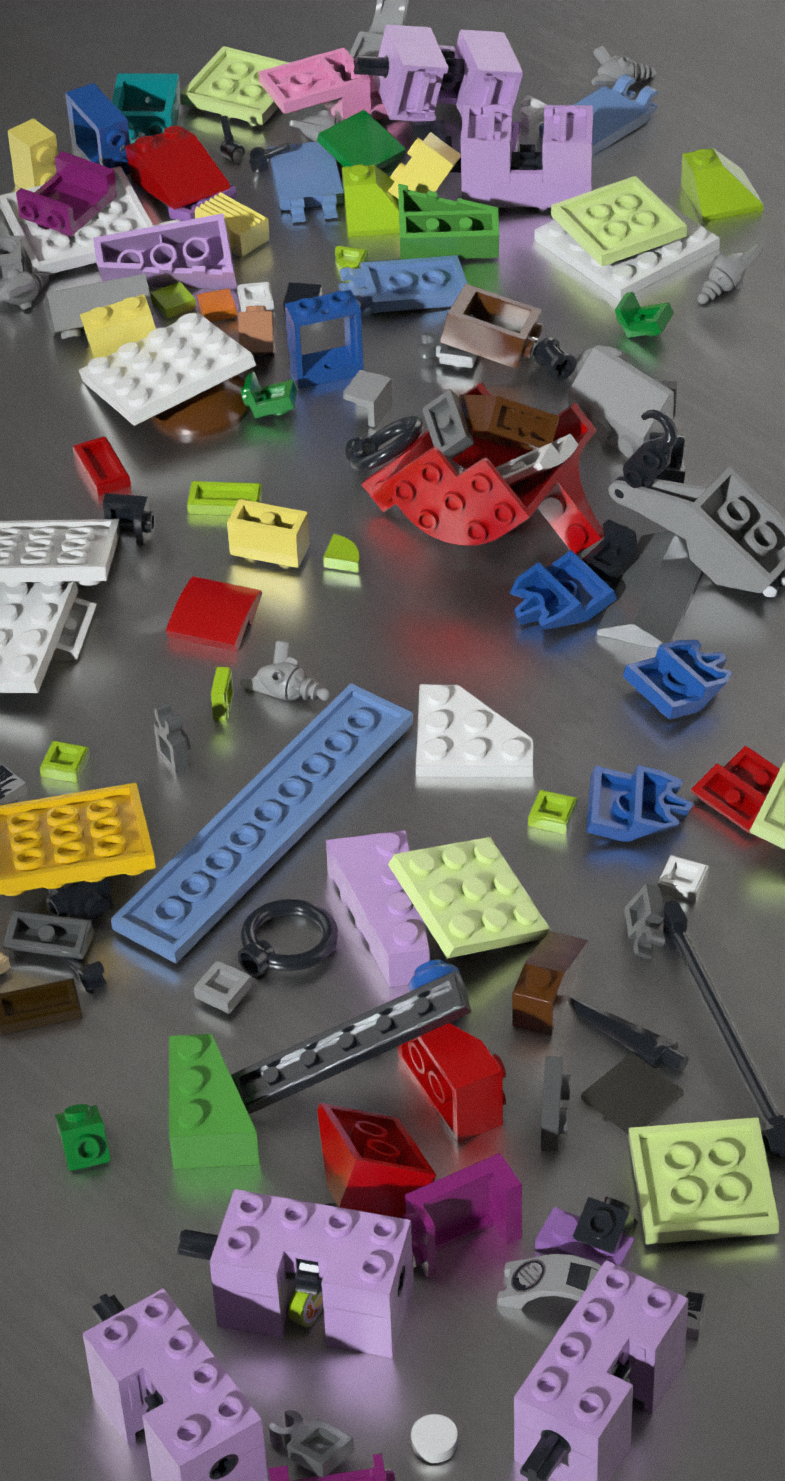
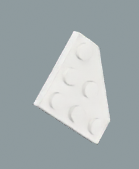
M420 684L416 777H533V739L459 685Z

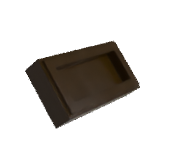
M74 978L0 993V1035L82 1018Z

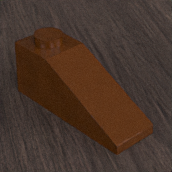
M553 931L547 933L525 962L512 992V1026L553 1035L589 946V940Z

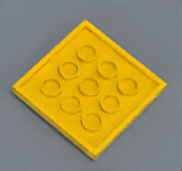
M137 783L0 805V895L16 896L24 893L26 890L38 888L57 889L67 883L79 881L98 882L108 876L119 874L138 875L146 870L156 868L154 852Z

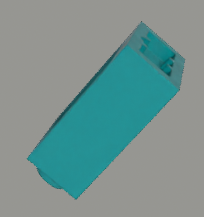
M117 73L112 103L128 119L130 142H135L136 139L143 137L139 135L141 132L145 136H155L163 133L164 129L177 125L180 109L179 74ZM123 106L165 107L164 112L123 111Z

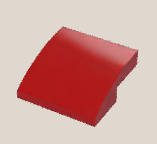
M192 576L173 609L165 632L169 638L238 652L246 626H252L262 591Z
M745 745L724 767L716 763L691 788V793L751 834L749 831L780 768Z

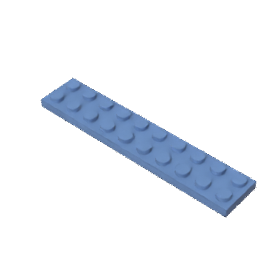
M350 683L111 918L112 930L176 964L413 724V713Z

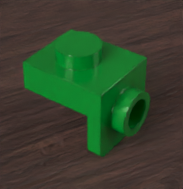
M634 292L625 293L615 308L617 321L622 326L627 338L643 335L652 337L662 333L674 314L669 302L640 307Z
M250 372L246 375L244 387H241V396L245 406L251 408L256 419L272 414L282 415L294 409L298 390L293 379L260 387L255 373Z
M76 1104L67 1107L64 1113L55 1114L58 1133L63 1144L67 1167L70 1171L110 1161L104 1124L97 1105L89 1107L87 1104Z

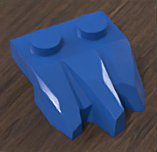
M572 550L547 568H544L539 562L516 578L510 594L524 599L514 609L520 625L539 621L543 630L588 621L617 600L614 590Z
M677 640L659 645L654 658L626 664L623 677L650 701L661 714L670 720L701 711L728 682L733 672L723 669L727 661L723 652H700L702 645L698 640Z
M637 764L633 775L595 765L590 775L586 832L622 842L633 841L680 825L679 822L685 820L694 803L675 795L680 789L683 780L664 771Z

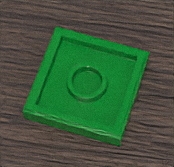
M365 110L320 132L317 137V142L343 167L375 165L377 168L382 169L404 157L406 148Z

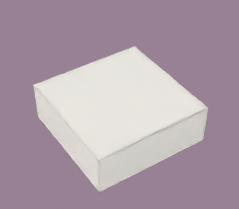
M270 282L237 285L241 312H246L247 306L256 305L266 306L267 311H274Z
M671 855L657 887L660 888L661 894L696 903L708 877L709 866Z

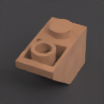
M259 305L247 306L246 312H238L239 344L250 351L253 357L275 356L276 319L273 312L267 311L266 306Z

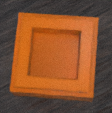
M229 288L197 294L200 312L208 321L215 322L237 317V308Z

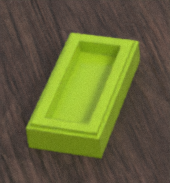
M192 481L187 502L188 514L231 515L239 499L261 503L263 494L262 483Z

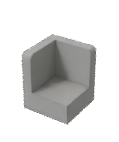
M359 370L344 390L343 397L345 400L355 402L356 405L368 408V426L376 428L392 406V383L390 377Z

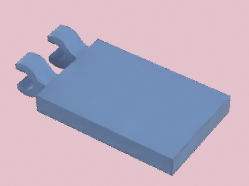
M623 74L618 78L612 89L603 86L575 103L574 105L593 106L592 156L650 121V113H653L658 108V105L652 102L651 99L658 95V91L649 86L644 87L637 99L632 101L631 99L634 98L635 92L628 89V87L635 83V79L627 74ZM544 123L539 126V136L542 138Z
M318 142L290 144V150L269 159L280 210H290L293 223L305 222L304 208L322 206L325 219L338 218L336 204H344V192L336 160Z
M458 255L362 262L360 269L342 268L340 269L342 281H351L339 284L340 291L351 289L361 309V313L368 307H371L372 313L452 307L465 283H468Z

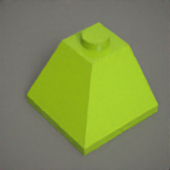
M714 148L698 149L694 152L682 154L681 186L702 222L764 210L763 202L744 171Z
M375 165L342 167L348 237L400 234L399 199L388 192L394 183L390 176Z

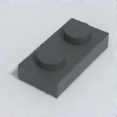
M451 389L422 408L433 445L439 448L448 461L463 453L474 444L459 397Z
M546 1056L541 1116V1151L558 1152L559 1134H568L569 1108H561V1100H570L571 1075L563 1074V1057Z

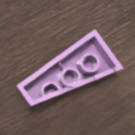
M224 214L93 238L97 266L103 282L146 274L148 286L166 287L181 282L185 288H229L230 290H237V281Z
M406 831L326 840L328 874L332 882H336L340 890V897L345 906L350 908L360 934H364L369 944L370 952L388 986L391 988L408 985L411 978L415 975V969L430 961L424 921L388 865L394 854L409 851Z

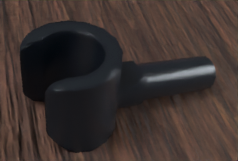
M222 116L220 120L225 141L220 146V153L231 162H234V152L242 158L245 155V148L234 141L228 116Z
M286 142L267 150L261 147L253 148L249 154V164L252 172L258 173L268 168L267 159L290 150L289 143Z
M60 956V959L78 974L85 991L107 984L102 975L105 971L100 961L85 966L84 963L76 958Z

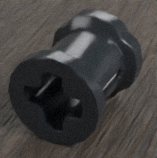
M547 337L534 348L533 356L535 362L545 366L553 380L563 381L574 372L577 365L575 357L568 352L565 353L556 338Z

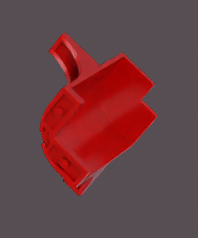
M480 382L463 395H490V393ZM576 402L557 414L560 417L553 439L555 441L571 434L578 443L575 451L563 463L515 485L509 486L496 470V467L533 450L511 449L472 436L474 444L463 453L448 461L439 448L434 447L428 429L406 450L366 478L361 484L382 512L397 504L406 517L420 530L436 539L451 544L471 546L496 540L529 519L537 508L568 548L576 555L604 537L603 528L586 499L579 473L581 452L597 429Z

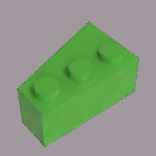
M398 183L401 259L458 255L459 259L499 258V215L497 207L460 198L457 201L438 197V193L432 191L424 194L408 190L407 185Z
M212 1034L169 1036V1139L173 1169L260 1164L256 1129Z

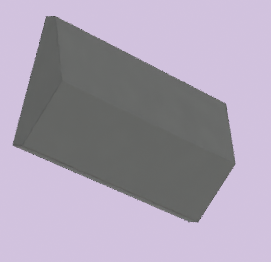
M671 531L641 535L637 544L639 558L623 573L614 592L617 600L607 607L597 628V635L657 649L661 644L673 642L704 572L690 560L686 540Z

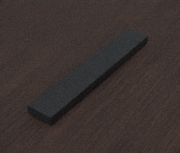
M456 971L449 973L231 1074L248 1114H252L472 1013L463 979Z

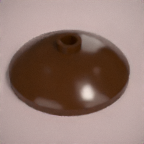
M236 375L152 418L165 430L179 435L208 436L226 431L240 423L250 410V407L245 406L241 396V387H244L245 380Z

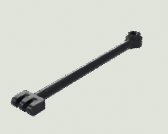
M668 901L664 905L663 933L670 950H678L766 1124V1130L762 1131V1138L767 1154L769 1156L776 1154L779 1158L784 1157L785 1118L783 1115H780L687 933L688 919L678 902Z

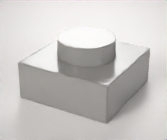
M217 960L194 986L195 998L229 1014L252 988V978L250 975Z

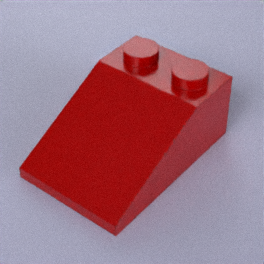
M170 126L164 129V132L161 134L143 136L136 139L135 143L125 146L132 182L174 210L230 189L229 181L196 135L182 126Z
M448 1023L398 1046V1057L457 1144L503 1125V1106L506 1105L503 1078L506 1077V1070L501 1058L497 1054L492 1055L482 1040Z
M319 1103L317 1113L326 1184L338 1207L402 1218L406 1214L405 1194L434 1182L437 1175L399 1118Z

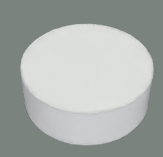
M429 1414L418 1419L411 1430V1446L415 1455L428 1463H441L450 1459L458 1447V1431L454 1422L440 1414Z

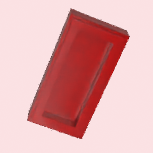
M106 436L73 446L74 456L97 496L131 487L130 476Z

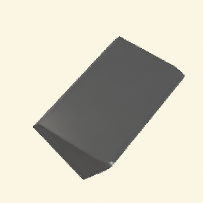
M12 910L3 948L83 959L94 938L95 931L91 920Z

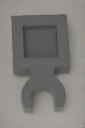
M423 332L422 343H418L419 357L425 359L439 357L440 364L473 368L478 355L441 343V337L433 332Z
M168 702L156 707L154 710L157 720L154 723L156 746L159 754L173 771L178 773L189 768L187 751L191 749L188 736L182 729L181 716L179 714L173 716L171 704Z
M646 883L624 907L628 936L630 939L635 940V954L650 960L653 957L652 944L662 947L665 943V935L663 931L659 930L665 915L660 888Z
M294 1410L284 1412L287 1428H280L273 1423L268 1426L269 1439L273 1445L287 1448L288 1459L322 1478H325L354 1453L353 1437L320 1419H316L308 1426L303 1423L301 1414Z

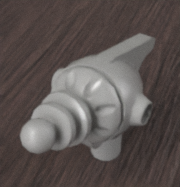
M603 46L596 48L593 53L601 63L597 70L598 76L594 77L591 81L592 85L614 87L618 78L623 74L629 75L637 82L647 80L649 77L653 78L657 74L654 67H648V65H643L642 63L636 64L633 59L627 56H610Z
M321 110L319 114L309 116L301 121L290 119L289 126L299 128L310 140L317 142L320 132L339 123L340 120L331 115V111Z
M756 244L746 252H734L727 255L719 253L716 255L709 271L710 280H706L704 283L705 286L701 289L702 293L698 295V302L703 305L708 303L709 299L714 300L716 296H720L721 291L727 292L732 289H740L743 286L742 279L747 266L763 250L760 244Z
M17 269L9 271L8 279L2 289H0V303L8 302L13 305H19L22 310L31 307V302L49 282V276L46 273L30 274L28 272H19Z
M284 641L275 642L273 664L260 668L254 678L242 679L240 681L241 686L281 700L295 701L303 697L305 700L311 698V700L316 701L320 698L326 701L331 697V692L328 688H322V684L316 682L314 678L308 679L305 671L300 668L299 661L289 657L290 643Z

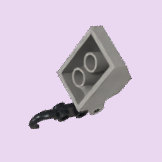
M655 409L647 410L641 415V418L643 420L649 418L657 420L664 428V435L646 440L623 466V474L608 488L611 498L615 502L638 512L685 539L690 560L716 585L762 593L785 569V518L730 466L709 487L656 479L671 462L672 448L677 441L678 431L674 421L667 414Z

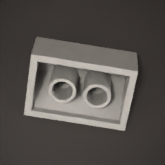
M146 274L47 292L42 302L52 336L61 335L62 340H71L82 336L81 331L85 330L80 314L97 307H104L123 301L129 297L144 294L151 314H154Z
M600 345L593 348L568 390V407L576 402L597 429L594 435L629 458L649 439L650 433L665 432L663 426L653 418L643 420L641 415L644 412L653 409L659 410L673 420L674 392Z

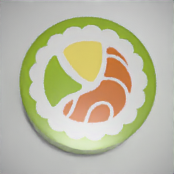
M295 1287L288 1303L289 1318L295 1323L310 1327L318 1320L324 1310L322 1292H318L317 1295L297 1292Z

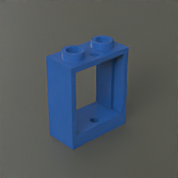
M94 83L65 92L71 144L75 150L88 161L108 168L121 166L125 175L130 174L125 146L130 145L128 119Z
M351 289L285 303L289 370L298 389L355 377L359 370H364L361 309ZM344 317L345 346L302 355L301 326Z

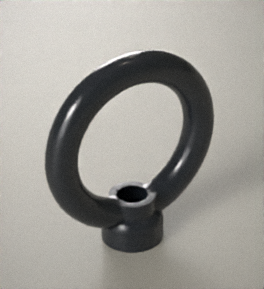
M417 416L404 417L383 427L369 438L357 437L349 440L346 444L345 453L350 466L355 471H368L393 459L418 439L424 429L423 420ZM400 435L398 438H396V439H395L394 441H392L390 444H388L387 446H385V447H383L382 449L378 450V448H379L381 445H383V444L386 443L387 441L391 440L392 438H394V437Z
M282 899L266 903L254 910L242 926L241 942L243 948L238 951V961L243 970L254 978L261 976L269 968L279 971H298L311 968L324 961L334 951L339 936L337 924L325 909L312 902L298 899ZM285 915H296L317 923L322 930V939L317 946L309 951L300 954L284 955L275 953L273 947L267 941H258L257 932L270 919Z

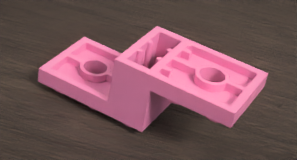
M345 48L258 71L259 83L284 114L298 112L303 108L323 104L328 111H331V115L338 118L340 122L362 110L369 113L375 120L388 117L373 80L374 76L354 74V59Z

